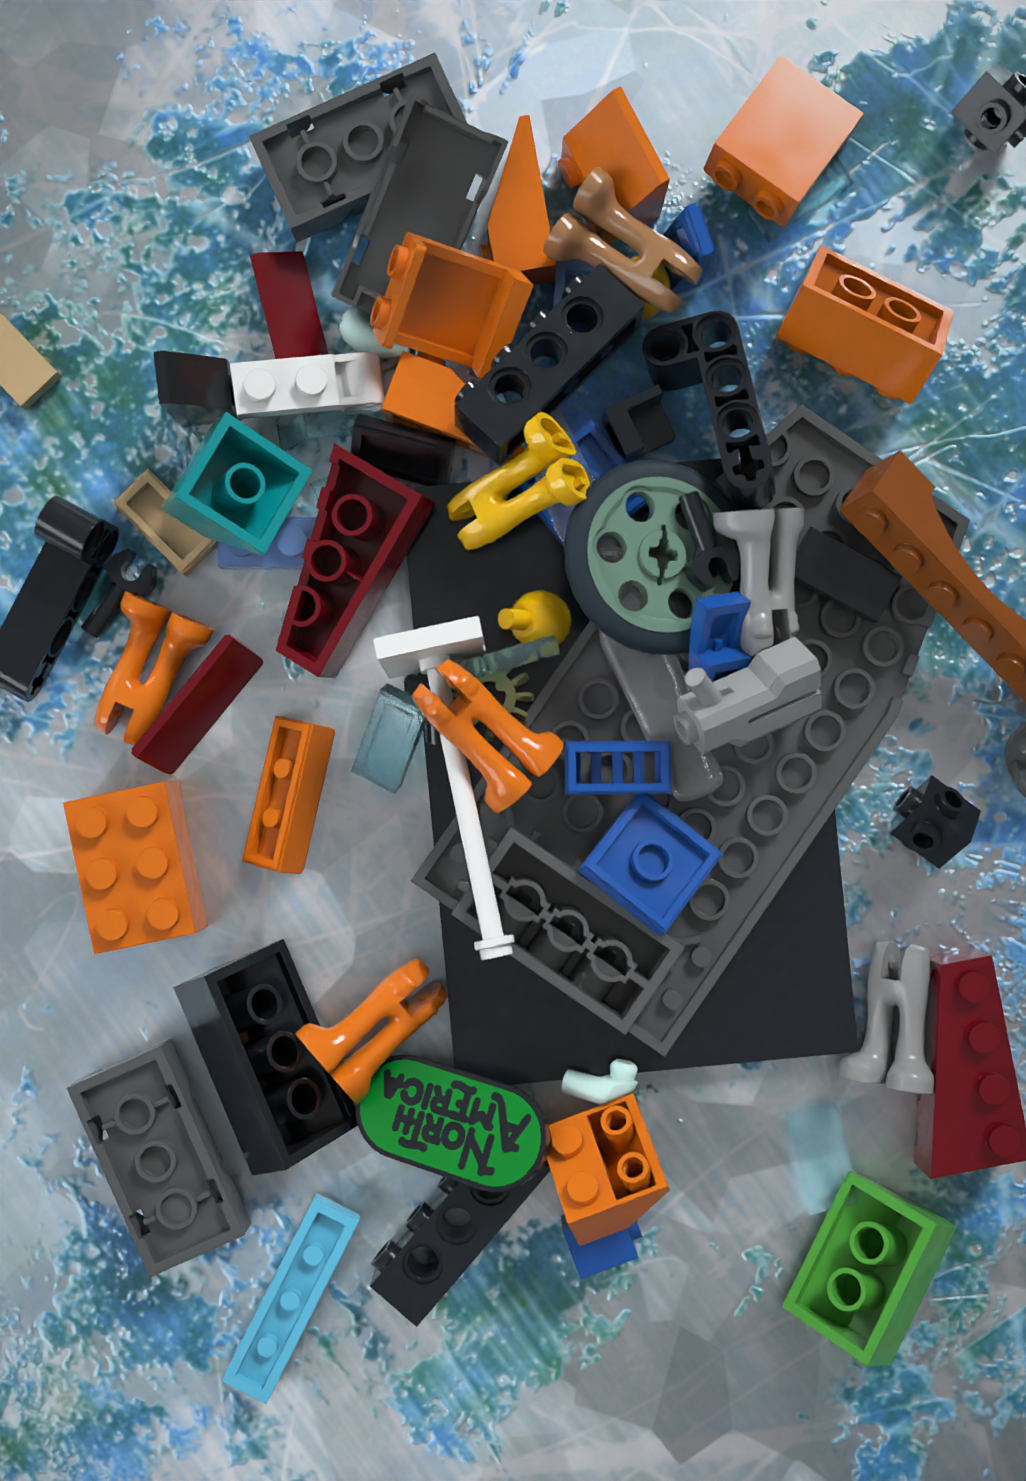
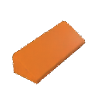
M275 715L243 854V862L279 873L301 874L303 872L334 740L335 730L333 728Z

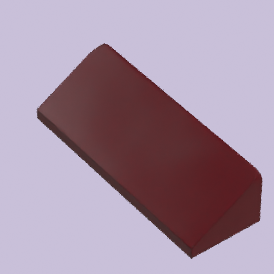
M303 251L260 252L250 255L275 359L328 355Z
M229 634L224 635L133 746L131 754L165 774H173L263 665V659L238 638Z

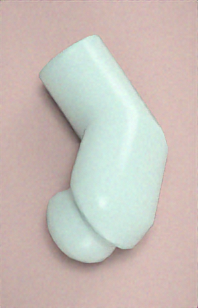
M351 308L344 312L339 330L343 340L357 353H376L380 359L399 358L403 351L410 353V348L395 343L392 349L381 346L373 333L374 328L370 326V321L367 319L365 311L359 308Z
M616 1059L610 1064V1074L601 1077L568 1069L562 1082V1094L598 1104L608 1103L629 1095L634 1091L638 1083L635 1080L638 1068L632 1061Z

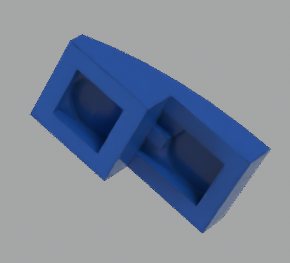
M739 591L695 598L689 641V671L693 668H702L712 682L742 670L751 663L752 657L740 648L742 624L750 608L751 601Z

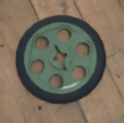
M638 460L618 465L597 477L586 489L587 499L575 505L568 520L564 539L565 570L572 593L585 615L606 636L627 648L651 655H676L689 651L695 598L740 591L741 564L736 581L726 585L718 570V574L715 578H712L714 587L703 593L687 579L683 567L692 560L695 546L690 531L681 527L675 518V509L680 504L678 498L690 492L698 491L715 541L723 547L737 548L740 556L736 540L716 532L713 526V513L733 512L736 509L730 499L711 480L692 468L666 460ZM628 496H640L646 501L650 510L647 521L638 522L630 518L625 507ZM608 535L614 537L619 542L622 553L618 562L610 563L600 557L597 551V542L601 536ZM658 545L660 546V553L668 556L669 562L660 566V568H657V559L649 557V552L658 547ZM623 584H632L641 591L643 603L638 611H629L621 605L618 597L620 587ZM673 591L683 592L690 599L692 609L688 618H678L669 609V596Z

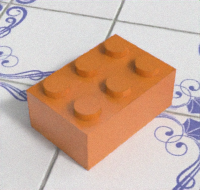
M163 781L63 802L94 955L195 934L208 927L178 781Z

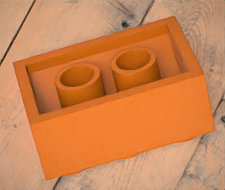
M820 245L775 337L783 340L796 353L802 355L811 354L829 363L831 368L840 375L846 377L855 376L873 385L881 395L889 399H901L912 404L943 355L954 311Z

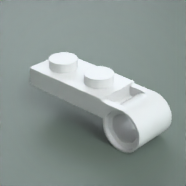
M376 353L328 354L230 363L237 419L341 410L342 413L349 415H358V413L368 414L382 410L381 407L385 399L380 357Z

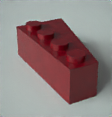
M334 443L329 462L332 464L326 486L321 488L316 508L319 510L311 539H307L302 554L304 563L297 586L293 587L275 650L315 676L324 678L337 677L436 504Z
M976 948L930 956L932 973L925 1019L926 1063L934 1075V1093L920 1094V1099H917L916 1120L919 1122L918 1145H915L914 1163L930 1179L1026 1161V1125L993 957Z

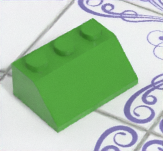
M848 1170L782 1307L867 1367L891 1365L957 1226L914 1200Z

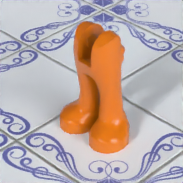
M125 591L120 602V609L131 622L130 633L121 657L100 697L93 726L106 735L110 734L118 723L124 707H129L134 711L124 734V743L135 745L162 712L172 684L190 652L206 645L214 629L192 618L172 612L171 609ZM167 623L166 637L162 642L157 661L146 682L141 684V672Z
M447 659L435 669L443 677L447 685L459 694L451 704L446 707L438 696L434 695L421 683L411 697L429 723L458 748L481 772L487 782L483 799L495 814L500 813L522 797L531 787L532 782L482 737L475 729L473 722L478 720L491 730L533 777L543 775L551 767L562 752L565 744L552 732L536 734L527 729L495 699L476 677L456 662Z
M417 958L408 961L387 976L350 1015L338 1024L325 1028L308 1023L295 1033L356 1104L360 1103L369 1093L371 1078L379 1067L405 1040L438 1013V1009L444 1004L448 996L441 982L436 981L426 985L408 1001L404 999L425 980L429 973V968ZM385 1017H389L384 1027L372 1039L356 1050L350 1057L344 1058L378 1022Z

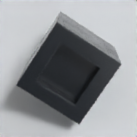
M659 384L604 409L601 422L611 443L628 463L673 442L675 439L674 430L660 403L664 393Z

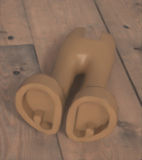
M600 167L594 168L580 186L574 199L573 209L575 213L588 222L599 226L633 248L639 254V258L631 259L614 249L570 213H565L552 228L544 244V254L552 260L559 262L581 260L593 267H597L600 264L635 296L662 311L674 314L684 303L683 300L672 292L668 286L655 280L652 275L659 265L663 264L675 275L696 285L703 269L682 247L625 211L616 200L612 177Z

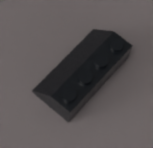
M284 939L210 969L173 987L252 1176L285 1171L358 1126L355 1107L351 1098L295 1034L302 1026L308 1023L319 1026L320 1024Z

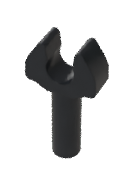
M698 491L679 497L678 499L695 546L692 560L683 567L687 579L702 593L712 589L714 583L708 569V564L711 561L718 566L720 576L726 585L736 581L741 564L737 548L723 547L715 541Z
M126 549L112 555L104 564V569L110 575L111 586L81 626L84 631L97 639L119 610L125 591L149 597L156 587L157 567L151 564L146 565L137 579L133 581L127 579L126 570L137 555L131 549Z

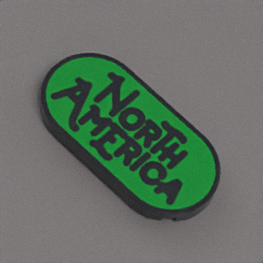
M396 1055L387 1058L371 1078L369 1093L360 1103L355 1104V1114L359 1130L365 1141L376 1152L388 1158L484 1191L506 1192L522 1186L541 1171L550 1150L551 1132L547 1119L544 1118L543 1112L539 1108L540 1105L529 1093L520 1088L419 1056Z

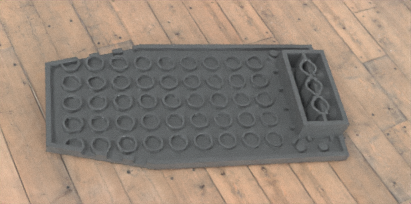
M801 404L766 435L773 463L776 493L773 500L760 510L804 508V527L797 541V548L807 530L813 527L902 576L839 510L864 472L881 462L882 459ZM752 463L742 465L746 482L755 480ZM723 473L713 483L732 502L725 474ZM931 494L939 516L953 543L959 550L970 519ZM732 502V504H733V506L735 507L736 511H746V510H743V509L738 508V507ZM681 510L675 515V518L681 527L689 530ZM659 545L649 552V557L657 559V568L669 562L668 556L660 553ZM710 561L708 569L712 578H715L719 568L714 562ZM904 577L900 580L879 621L874 624L794 581L795 612L798 616L800 627L795 637L818 660L821 668V688L819 690L822 696V709L742 747L728 743L703 755L693 743L686 745L681 740L674 725V716L678 714V698L691 692L685 682V676L689 672V651L676 655H651L633 650L606 636L590 620L527 711L529 714L527 722L520 721V723L536 734L552 732L563 742L671 741L672 794L650 795L720 850L723 855L667 932L659 937L577 871L635 794L565 795L564 748L543 775L533 777L504 745L499 753L532 782L531 787L511 806L496 814L487 806L483 799L487 786L484 777L478 782L473 793L504 936L513 934L515 940L514 943H511L513 954H510V956L626 1035L627 1032H630L665 1057L898 717L903 700H901L908 680L913 676L920 657L918 653L927 629L931 628L936 614V610ZM623 584L620 587L618 598L621 605L629 611H638L643 603L641 591L632 584ZM673 591L669 596V609L678 618H688L692 609L690 599L683 592ZM633 752L623 753V783H633ZM644 752V783H654V752ZM580 753L581 784H591L590 753ZM602 753V784H612L611 753ZM456 814L411 882L453 910L451 915L482 935Z

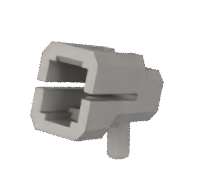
M793 637L757 653L748 667L714 682L711 681L702 668H693L685 676V682L692 692L678 698V714L674 716V725L681 740L686 745L693 743L702 755L728 743L738 747L751 743L822 709V696L819 690L821 688V668L818 660L796 637Z

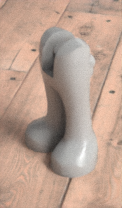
M804 508L713 513V526L716 532L736 540L741 560L739 592L751 601L750 608L742 624L740 645L745 653L755 657L757 653L795 637V634L800 629L798 616L795 612L794 579L797 541L804 527Z
M880 941L875 946L869 969L868 1015L864 1042L860 1051L842 1058L839 1064L838 1076L864 1083H886V1087L904 1092L932 1094L934 1093V1075L926 1063L925 1019L932 973L929 951L922 946L909 945L903 957L900 981H897L900 964L899 947L894 941ZM898 1005L900 1026L895 1061L892 1063L893 1016L895 1007Z

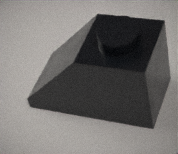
M165 350L153 352L159 404L182 428L214 424L225 412H228L237 419L230 363L226 358Z

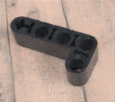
M711 311L652 329L645 336L642 343V352L652 383L654 385L659 384L661 389L666 391L678 390L703 383L732 502L738 508L746 511L760 510L766 507L773 500L776 493L773 463L739 326L735 318L727 312ZM716 342H726L720 347H709ZM668 355L676 356L669 361H660ZM727 385L738 386L730 392L719 391ZM737 429L750 430L748 434L742 437L729 436V434ZM752 463L755 480L746 482L742 465Z
M59 496L49 499L37 518L34 535L45 543L0 628V688L26 702L32 701L44 686L104 570V564L111 557L119 538L118 527Z

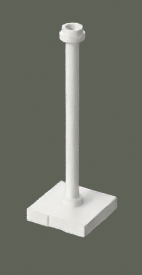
M479 616L373 638L377 659L389 679L420 672L427 674L430 691L438 696L446 707L454 700L452 689L435 668L447 659L457 664L466 663L470 658L474 659V661L485 659L487 655ZM439 733L483 938L482 941L474 942L475 951L480 950L481 960L513 954L511 943H514L515 940L513 934L505 936L503 934L466 756Z

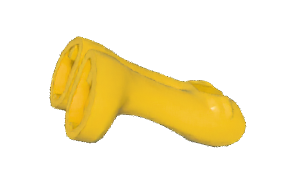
M545 412L537 413L525 424L523 432L528 446L522 453L500 468L472 482L448 503L447 510L452 521L464 520L474 515L477 517V519L469 523L457 534L465 549H477L488 543H494L498 538L529 517L554 504L561 502L566 506H574L587 499L586 489L590 486L588 475L580 463L569 459L576 454L575 447L562 427ZM546 471L545 476L530 488L507 500L508 495L515 488Z

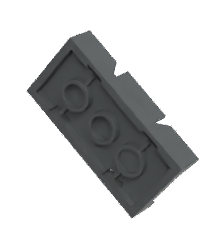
M432 53L249 136L296 243L342 223L351 210H353L355 216L363 213L407 100L412 93L423 98L434 107L467 123L436 53ZM312 124L314 129L307 131ZM400 138L390 162L400 165L409 141ZM342 197H346V199H343L335 204L323 208V206L331 202H334Z
M412 93L407 100L330 295L371 314L377 297L385 296L391 279L387 275L389 258L397 244L402 246L406 231L461 250L477 210L490 188L509 141L482 131L434 107L423 98ZM401 138L409 142L400 165H397L390 161ZM477 174L483 179L474 201H471L466 196ZM361 237L369 242L360 265L351 261Z
M171 1039L165 1040L105 1069L80 1078L67 1087V1091L149 1277L245 1235L251 1225V1220L232 1177L222 1171L220 1167L223 1162L196 1099H191V1084ZM170 1084L173 1085L181 1103L178 1107L168 1087ZM106 1130L109 1137L103 1140V1131ZM213 1178L222 1196L220 1200H218L210 1182ZM139 1209H141L142 1214H140V1213H138V1212H136V1211L139 1210Z

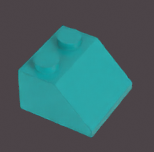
M225 412L208 430L161 509L206 538L263 556L313 470L228 412Z

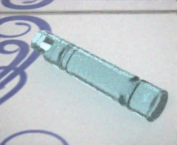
M554 634L539 638L537 642L534 640L484 654L482 658L477 656L456 663L474 677L480 678L485 676L486 673L490 675L538 661L541 657L545 659L558 655L559 647Z

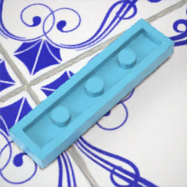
M318 1193L315 1194L224 1373L222 1382L267 1404L361 1215Z

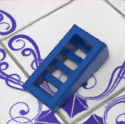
M696 202L687 205L663 234L682 247L703 269L700 279L694 285L675 275L664 266L670 279V290L675 294L701 286L715 251L701 207Z
M671 741L564 742L565 795L672 794ZM624 752H633V783H623ZM644 752H654V783H644ZM580 753H590L591 784H581ZM602 753H611L612 784H602Z

